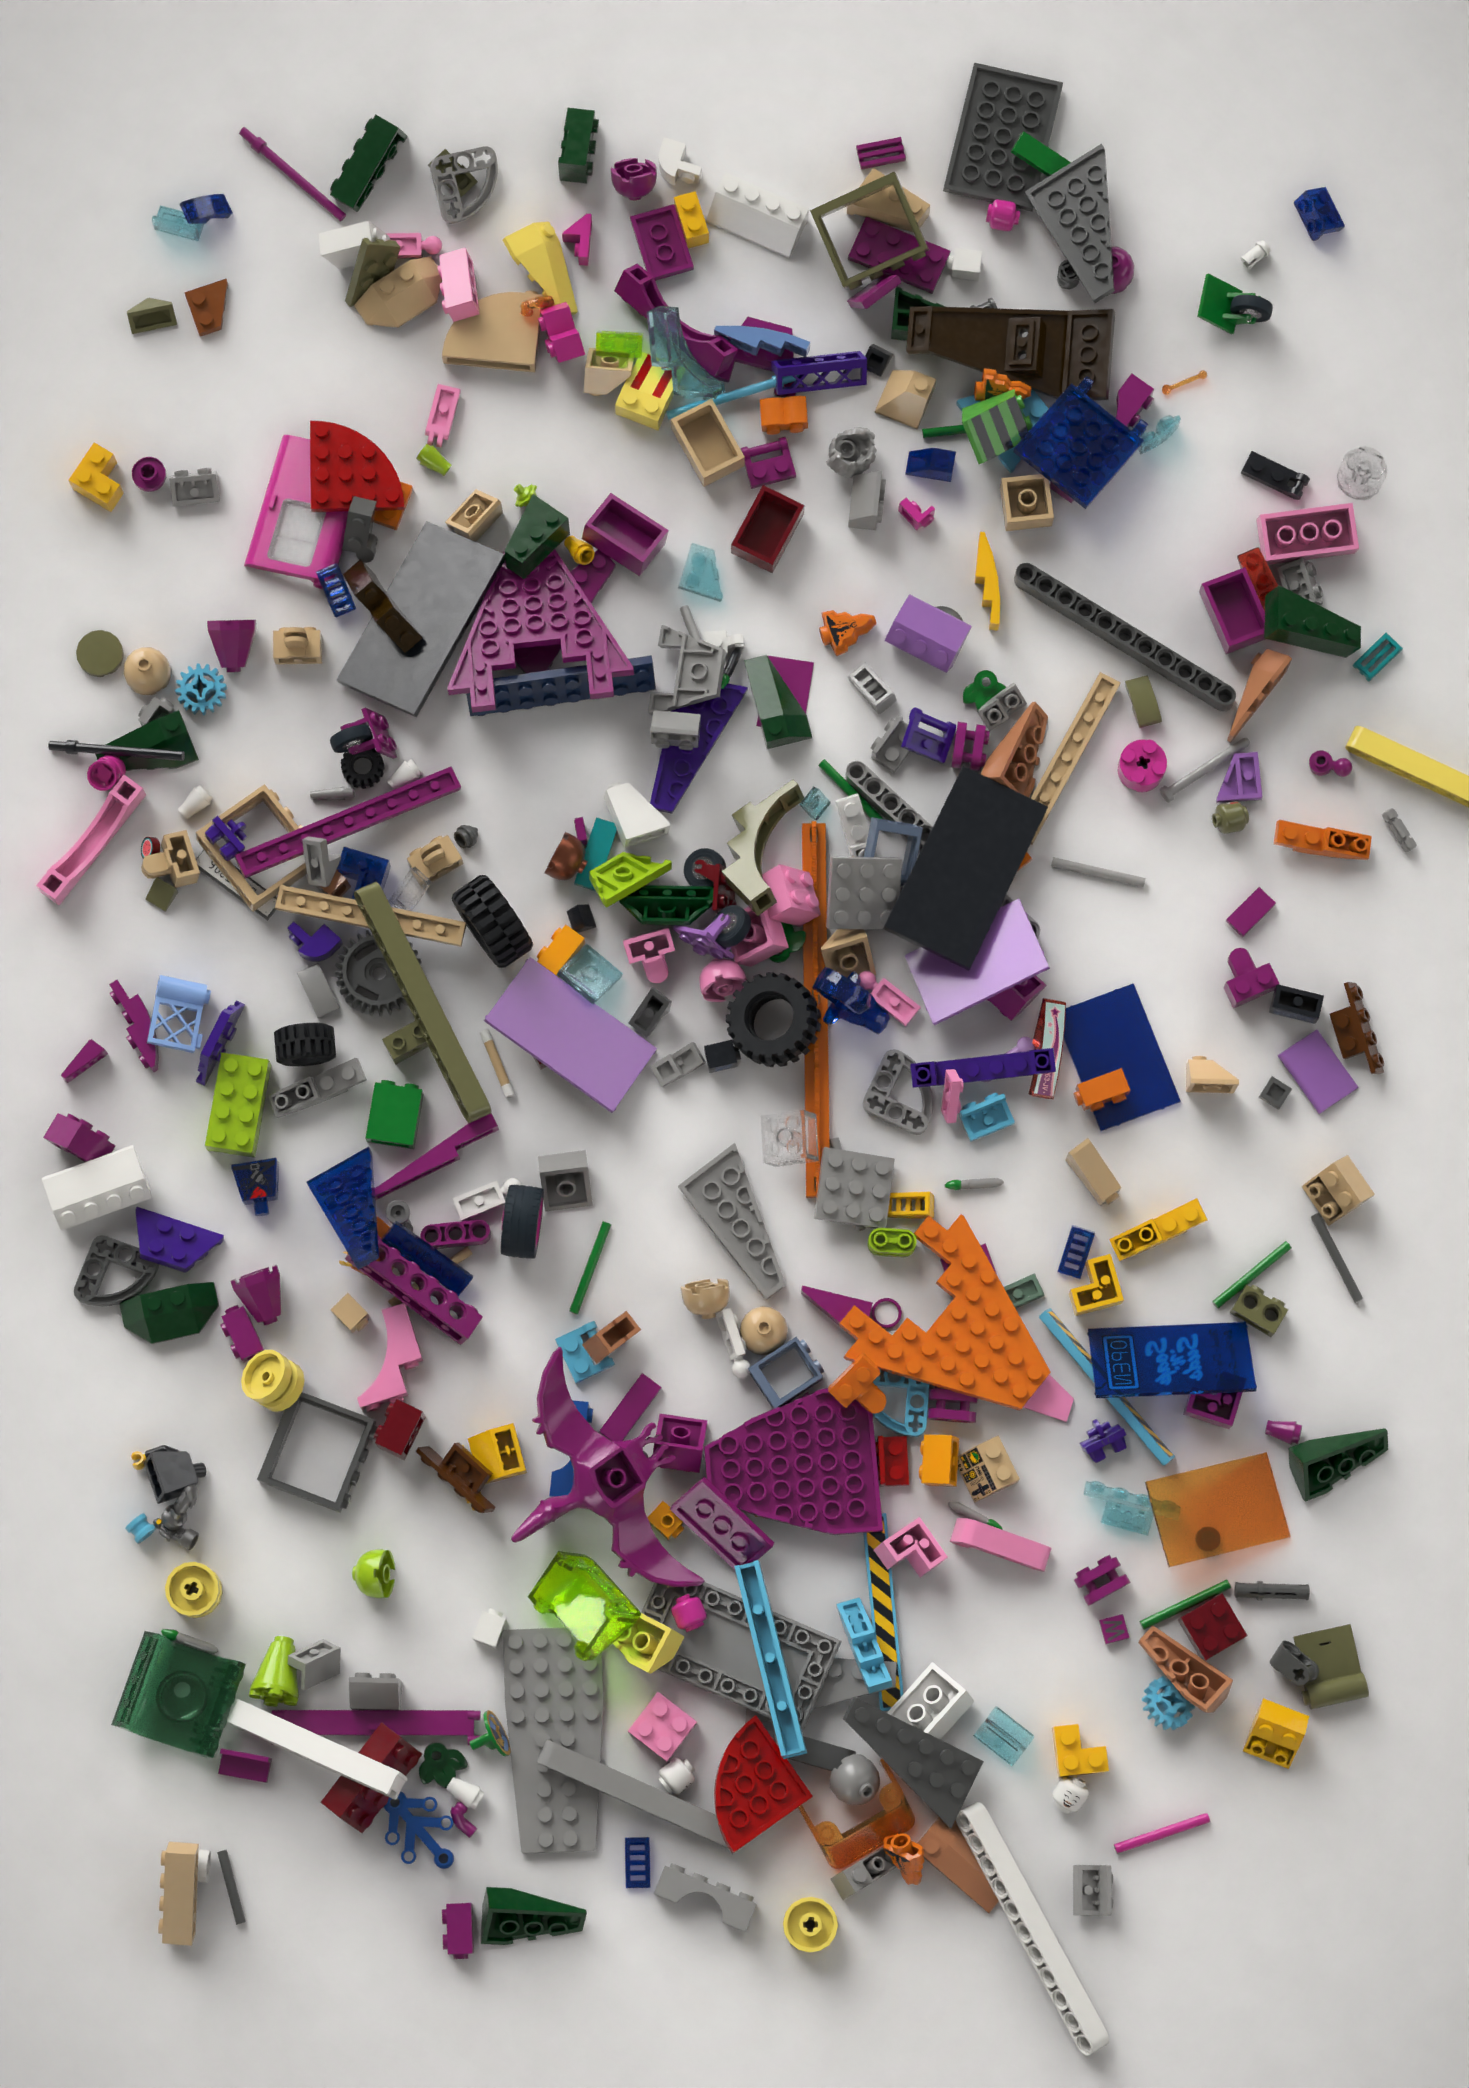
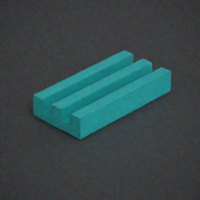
M1385 633L1353 664V667L1357 668L1362 676L1364 675L1366 680L1370 682L1403 648L1389 634ZM1387 640L1389 643L1363 667L1361 664ZM1394 647L1395 650L1370 673L1368 670L1390 648Z

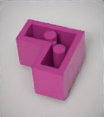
M564 302L540 310L541 317L538 318L541 331H546L548 339L544 340L551 358L555 357L558 363L585 355L569 305Z

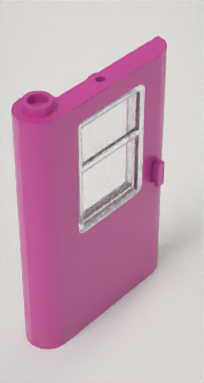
M283 435L244 566L307 579L313 582L314 587L325 590L333 585L343 551L348 511L311 512L310 439Z

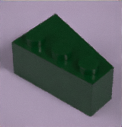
M567 108L564 138L561 142L562 153L558 160L560 181L587 184L588 176H592L593 162H590L591 154L595 155L596 141L593 140V135L598 133L599 119L595 118V110Z

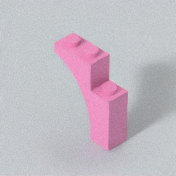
M404 1303L382 1310L387 1328L385 1361L374 1383L357 1398L360 1408L362 1410L366 1409L367 1412L380 1409V1404L386 1402L394 1404L396 1399L404 1401L403 1397L408 1396L400 1368L404 1367L405 1370L413 1369L419 1366L418 1362L423 1361L408 1309Z

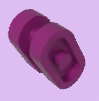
M958 722L951 767L960 769L961 763L967 762L970 763L971 770L979 771L980 767H984L987 753H982L983 744L988 745L990 731L985 730V725L976 724L975 731L966 730L967 723ZM965 739L974 741L972 754L963 752Z
M935 1386V1389H930L929 1400L936 1401V1408L928 1409L927 1419L976 1423V1412L969 1410L970 1404H977L978 1398ZM946 1402L960 1403V1410L945 1409Z
M1108 1555L1097 1561L1099 1566L1090 1570L1089 1567H1086L1076 1573L1078 1578L1074 1579V1582L1078 1589L1086 1586L1089 1592L1088 1595L1083 1597L1088 1606L1131 1583L1126 1574L1118 1576L1115 1569L1121 1566L1117 1557L1111 1558ZM1107 1574L1111 1582L1097 1588L1094 1580Z

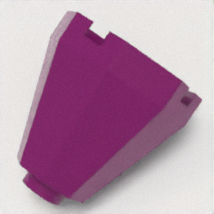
M256 620L207 621L208 633L221 668H226L227 672H241V667H246L257 629Z
M277 1265L272 1266L273 1271H270L269 1267L243 1275L239 1279V1283H237L236 1279L230 1281L233 1291L257 1323L263 1322L264 1326L277 1322V1316L281 1315L280 1272Z

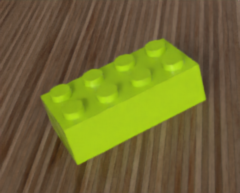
M221 1052L205 1147L208 1151L255 1158L271 1071L269 1059Z

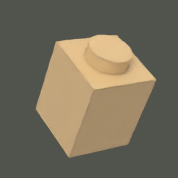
M349 1293L331 1309V1312L352 1333L356 1330L358 1332L361 1331L369 1323L367 1320L370 1317L369 1314Z

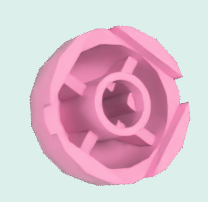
M724 958L713 959L703 968L699 977L701 993L705 1000L711 1002L726 1001L724 996L733 995L736 989L740 992L744 988L742 983L747 980L745 972L739 964Z

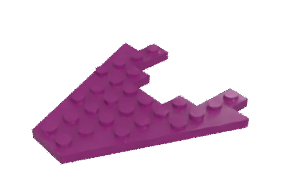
M554 549L525 579L506 567V560L504 561L484 597L447 689L448 695L470 693L472 713L496 710L493 671L515 669L514 649L561 644L563 663L586 661L590 699L614 697L612 677L634 675V669Z

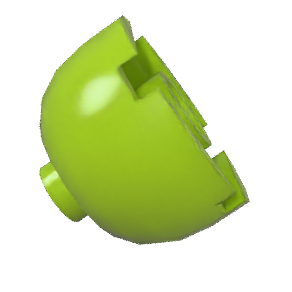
M383 1549L370 1550L363 1554L356 1566L353 1567L352 1578L356 1581L359 1590L365 1595L372 1598L390 1597L395 1579L390 1580V1569L395 1570L391 1551Z

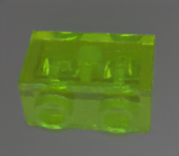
M598 330L596 332L595 354L596 356L641 358L644 333Z

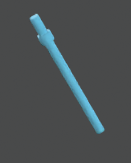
M776 375L772 376V379L668 410L666 411L668 420L710 399H713L715 405H719L774 387L776 389ZM793 376L782 377V387H784V384L794 382L796 379Z

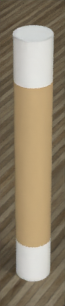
M485 1029L480 1032L481 1038L506 1098L515 1095L489 1029Z

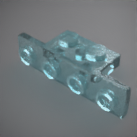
M1086 1481L1084 1495L1106 1501L1101 1518V1523L1148 1536L1154 1514L1173 1520H1178L1180 1507L1171 1501H1158L1152 1499L1149 1495H1137L1129 1493L1124 1488L1107 1487L1098 1481Z

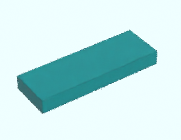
M596 817L585 849L584 860L588 862L581 874L577 873L574 885L596 891L589 880V871L608 860L617 833L615 823Z

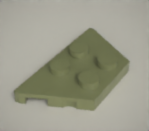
M368 238L362 239L345 302L349 307L354 306L373 283L394 271L400 251V246L396 241L376 239L375 242H371Z

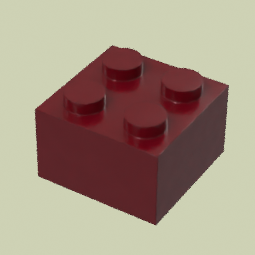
M396 1399L394 1404L390 1403L384 1414L386 1421L383 1426H378L373 1438H375V1444L379 1449L405 1461L426 1416L423 1411Z
M1223 1593L1178 1619L1197 1654L1204 1661L1248 1636Z

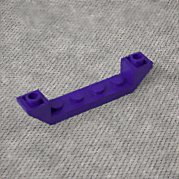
M1054 1048L910 1064L913 1088L944 1085L946 1070L952 1069L956 1070L963 1083L1056 1072Z

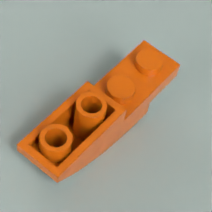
M1278 820L1276 822L1274 845L1293 848V851L1313 855L1368 860L1372 836L1330 827L1322 829Z

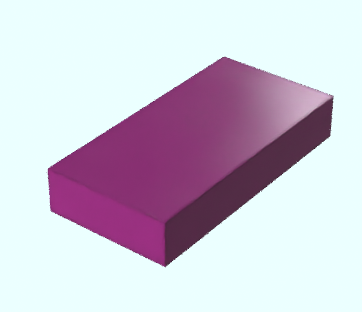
M1258 887L1226 919V922L1243 937L1275 906L1276 902Z

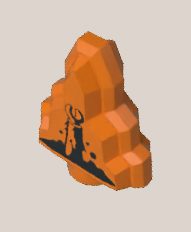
M984 368L982 381H975L974 398L975 401H983L1015 389L1017 396L1021 395L1025 399L1031 396V386L1021 381H1011L1007 375L998 374L994 369Z
M834 610L821 613L824 626L819 627V632L824 646L831 644L835 655L839 656L846 653L848 647L857 643L858 637L868 633L877 622L874 615L858 614L852 616L847 612L836 613Z
M904 1833L886 1836L883 1839L885 1853L890 1856L893 1864L900 1870L903 1879L908 1885H918L922 1879L923 1847L911 1841L910 1836Z

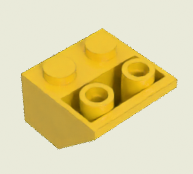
M514 1423L493 1428L468 1438L472 1455L493 1473L486 1484L527 1473Z
M1263 1698L1254 1717L1243 1752L1289 1769L1305 1736L1309 1716Z

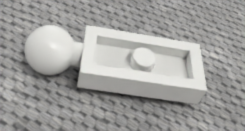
M510 1178L505 1181L503 1187H499L496 1180L452 1198L461 1221L505 1205L503 1196L507 1195L509 1185H522L521 1182L516 1178Z
M731 1308L721 1310L716 1317L730 1361L734 1360L732 1372L737 1378H746L750 1374L748 1368L751 1365L747 1360L743 1359L746 1344L738 1332V1318L736 1314L732 1313Z

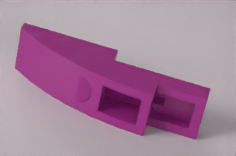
M115 980L109 984L113 990L109 994L116 1005L119 1003L123 1005L125 1011L122 1014L128 1024L134 1023L126 1028L130 1034L126 1039L133 1049L138 1047L142 1053L139 1059L146 1069L151 1067L153 1072H156L159 1062L158 1046L147 1044L151 1023L150 1015L140 996L137 994L129 999L119 981Z

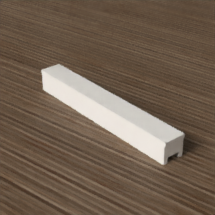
M239 1699L236 1700V1704L227 1722L235 1725L234 1727L395 1800L405 1781L408 1780V1777L393 1768Z

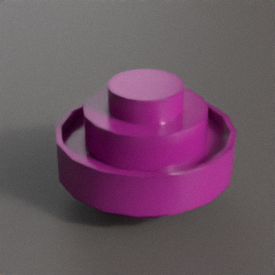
M144 457L138 460L132 468V479L135 485L140 490L146 492L160 489L167 478L166 469L157 458Z

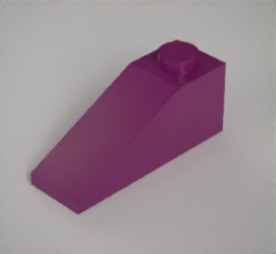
M803 1285L801 1288V1294L838 1325L854 1305L867 1316H870L873 1302Z

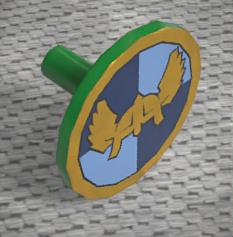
M485 1711L483 1714L484 1723L488 1733L469 1742L471 1748L476 1750L485 1745L491 1750L497 1749L502 1756L510 1755L509 1740L501 1722L492 1711Z

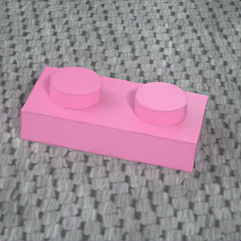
M955 1069L946 1070L941 1112L946 1123H956L957 1114L961 1111L959 1096L963 1092L964 1085L962 1078H959Z

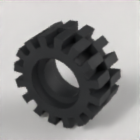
M375 748L353 755L352 753L344 752V758L341 759V770L344 778L350 785L353 784L355 788H358V786H361L362 789H366V786L371 788L375 782L378 783L380 781V777H383V759ZM360 758L370 760L372 763L371 770L366 774H358L353 768L356 760Z

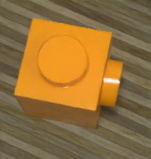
M662 1501L647 1518L649 1523L667 1540L671 1537L676 1539L685 1529L682 1526L684 1522L670 1510L671 1507Z

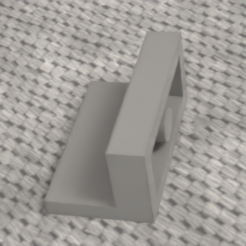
M323 1639L288 1655V1665L302 1671L301 1689L307 1690L340 1674L341 1648Z

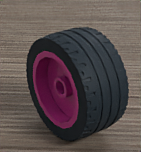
M509 1185L502 1218V1255L535 1259L541 1229L544 1189L525 1185Z

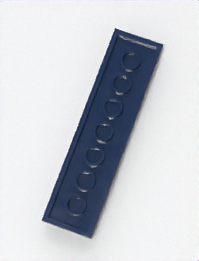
M652 655L628 659L633 666L634 675L612 677L614 696L656 690ZM587 665L493 678L496 710L472 713L470 693H466L470 716H484L498 712L506 713L512 710L554 706L567 702L575 703L590 699Z

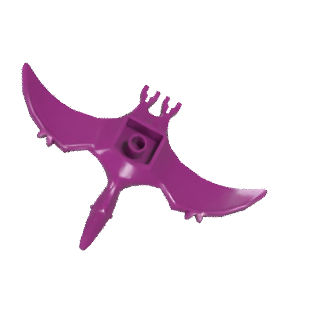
M558 1347L552 1353L542 1372L537 1394L538 1416L533 1418L532 1421L539 1424L536 1434H544L547 1447L570 1457L574 1472L573 1486L568 1495L554 1496L541 1500L537 1508L514 1532L511 1537L512 1542L516 1543L524 1540L549 1523L555 1522L556 1519L576 1508L589 1509L603 1517L613 1526L611 1551L621 1559L618 1566L620 1568H628L627 1575L629 1577H633L637 1573L650 1582L672 1587L700 1586L705 1580L684 1567L667 1552L655 1536L644 1510L643 1494L649 1477L659 1465L671 1463L676 1457L674 1455H669L667 1458L661 1457L664 1450L669 1448L668 1444L663 1443L651 1457L646 1458L643 1453V1447L663 1439V1436L657 1434L655 1437H648L651 1435L652 1429L656 1428L655 1423L645 1426L637 1438L626 1441H610L595 1431L577 1410L570 1397L563 1371V1351L561 1347Z

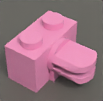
M669 926L624 939L623 943L629 964L642 961L646 977L650 982L661 983L665 981L669 971L664 954L675 951Z

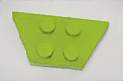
M622 852L589 871V880L603 905L609 907L672 870V861L665 859L662 864L651 862V857L637 856L632 853Z

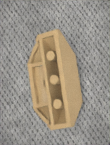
M431 256L409 260L373 283L354 305L355 309L367 325L397 328L437 303L440 283H442L437 264Z

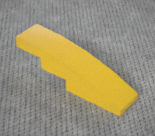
M980 532L975 583L984 584L982 607H991L989 630L998 631L1000 624L998 575L985 532Z

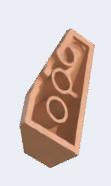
M1152 1626L1140 1638L1138 1643L1181 1695L1203 1712H1215L1228 1697L1233 1682L1231 1678L1158 1628Z

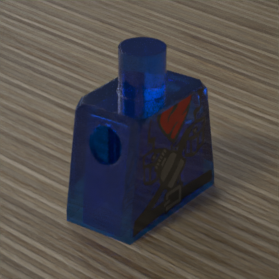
M277 1158L232 1164L231 1168L244 1205L253 1204L255 1216L268 1215V1201L278 1200L279 1161Z

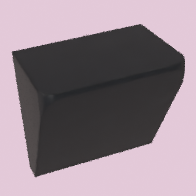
M875 344L870 345L865 355L867 358V370L881 377L893 353Z

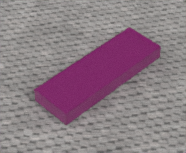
M642 1373L600 1429L599 1433L610 1441H623L662 1387Z

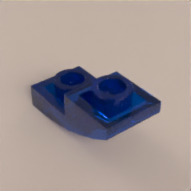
M224 194L200 196L179 204L188 224H206L211 218H229L233 214Z

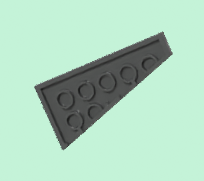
M853 1697L843 1720L949 1828H952L984 1761Z

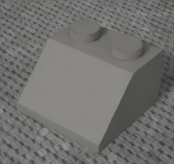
M586 1150L538 1156L541 1186L544 1189L545 1212L593 1205Z

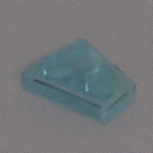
M695 543L691 544L678 588L721 602L723 594L720 590L719 572L716 568V556L713 549Z

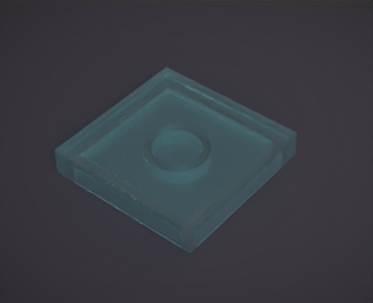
M586 944L558 971L557 975L590 1003L594 1004L622 977L623 973L591 946Z

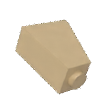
M1088 1138L1068 1153L1065 1161L1100 1206L1105 1202L1109 1205L1119 1197L1120 1184Z

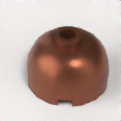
M565 832L544 873L558 880L571 879L577 872L581 874L588 862L584 860L586 851L582 842L575 836Z

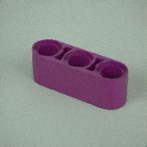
M471 1220L430 1224L422 1229L420 1237L422 1242L430 1248L444 1249L486 1244L491 1238V1231L485 1221ZM477 1227L486 1229L485 1236L481 1238L475 1237L473 1232ZM459 1229L462 1231V1236L459 1240L450 1239L449 1235L452 1230ZM429 1232L438 1233V1239L435 1242L431 1243L425 1240Z

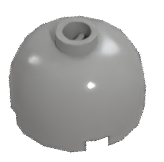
M852 1754L841 1760L842 1764L838 1769H833L829 1780L830 1789L839 1800L849 1805H863L873 1799L879 1790V1772L875 1765L865 1756Z

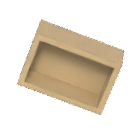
M713 399L671 419V429L703 487L745 466V457Z

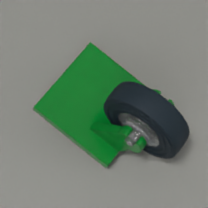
M1208 273L1205 276L1197 317L1229 334H1234L1236 325L1268 321L1272 315L1273 306L1270 301L1261 296H1256V293H1242V290Z

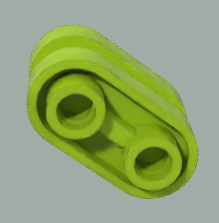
M876 1228L870 1233L867 1245L869 1251L876 1256L904 1258L913 1254L917 1240L914 1233L907 1229Z

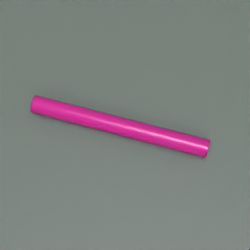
M1204 1813L1116 1843L1114 1848L1118 1854L1209 1823L1210 1819L1208 1814Z

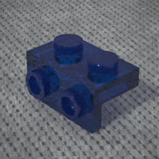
M1326 187L1306 190L1294 201V205L1312 241L1318 240L1323 234L1338 232L1345 227Z

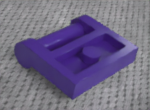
M914 707L909 715L910 721L901 747L940 764L945 763L956 731V724L949 721L947 723L922 713L921 709ZM922 722L943 731V737L919 728V723Z

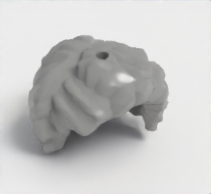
M861 427L839 433L837 438L832 439L829 446L828 455L830 459L826 461L827 465L835 473L838 472L841 476L847 478L862 474L865 470L869 469L870 464L876 458L875 434L867 428Z

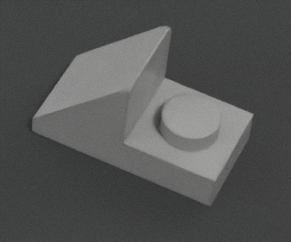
M308 836L302 839L308 884L328 887L339 865L341 856L328 854L326 839Z

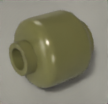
M1238 801L1219 804L1215 809V814H1212L1214 827H1218L1219 831L1223 834L1242 831L1249 822L1247 808Z

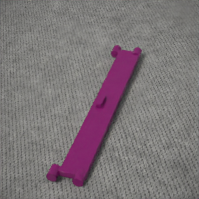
M272 1710L271 1713L317 1735H372L382 1722L398 1735L468 1736V1745H470L469 1742L480 1737V1735H474V1721L481 1720V1711Z

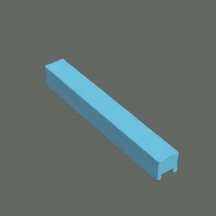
M756 1560L752 1563L734 1566L781 1756L783 1759L807 1754L760 1561Z

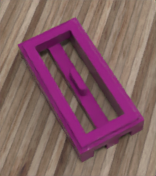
M901 137L856 145L861 170L906 161ZM899 152V155L864 161L866 158L880 157Z

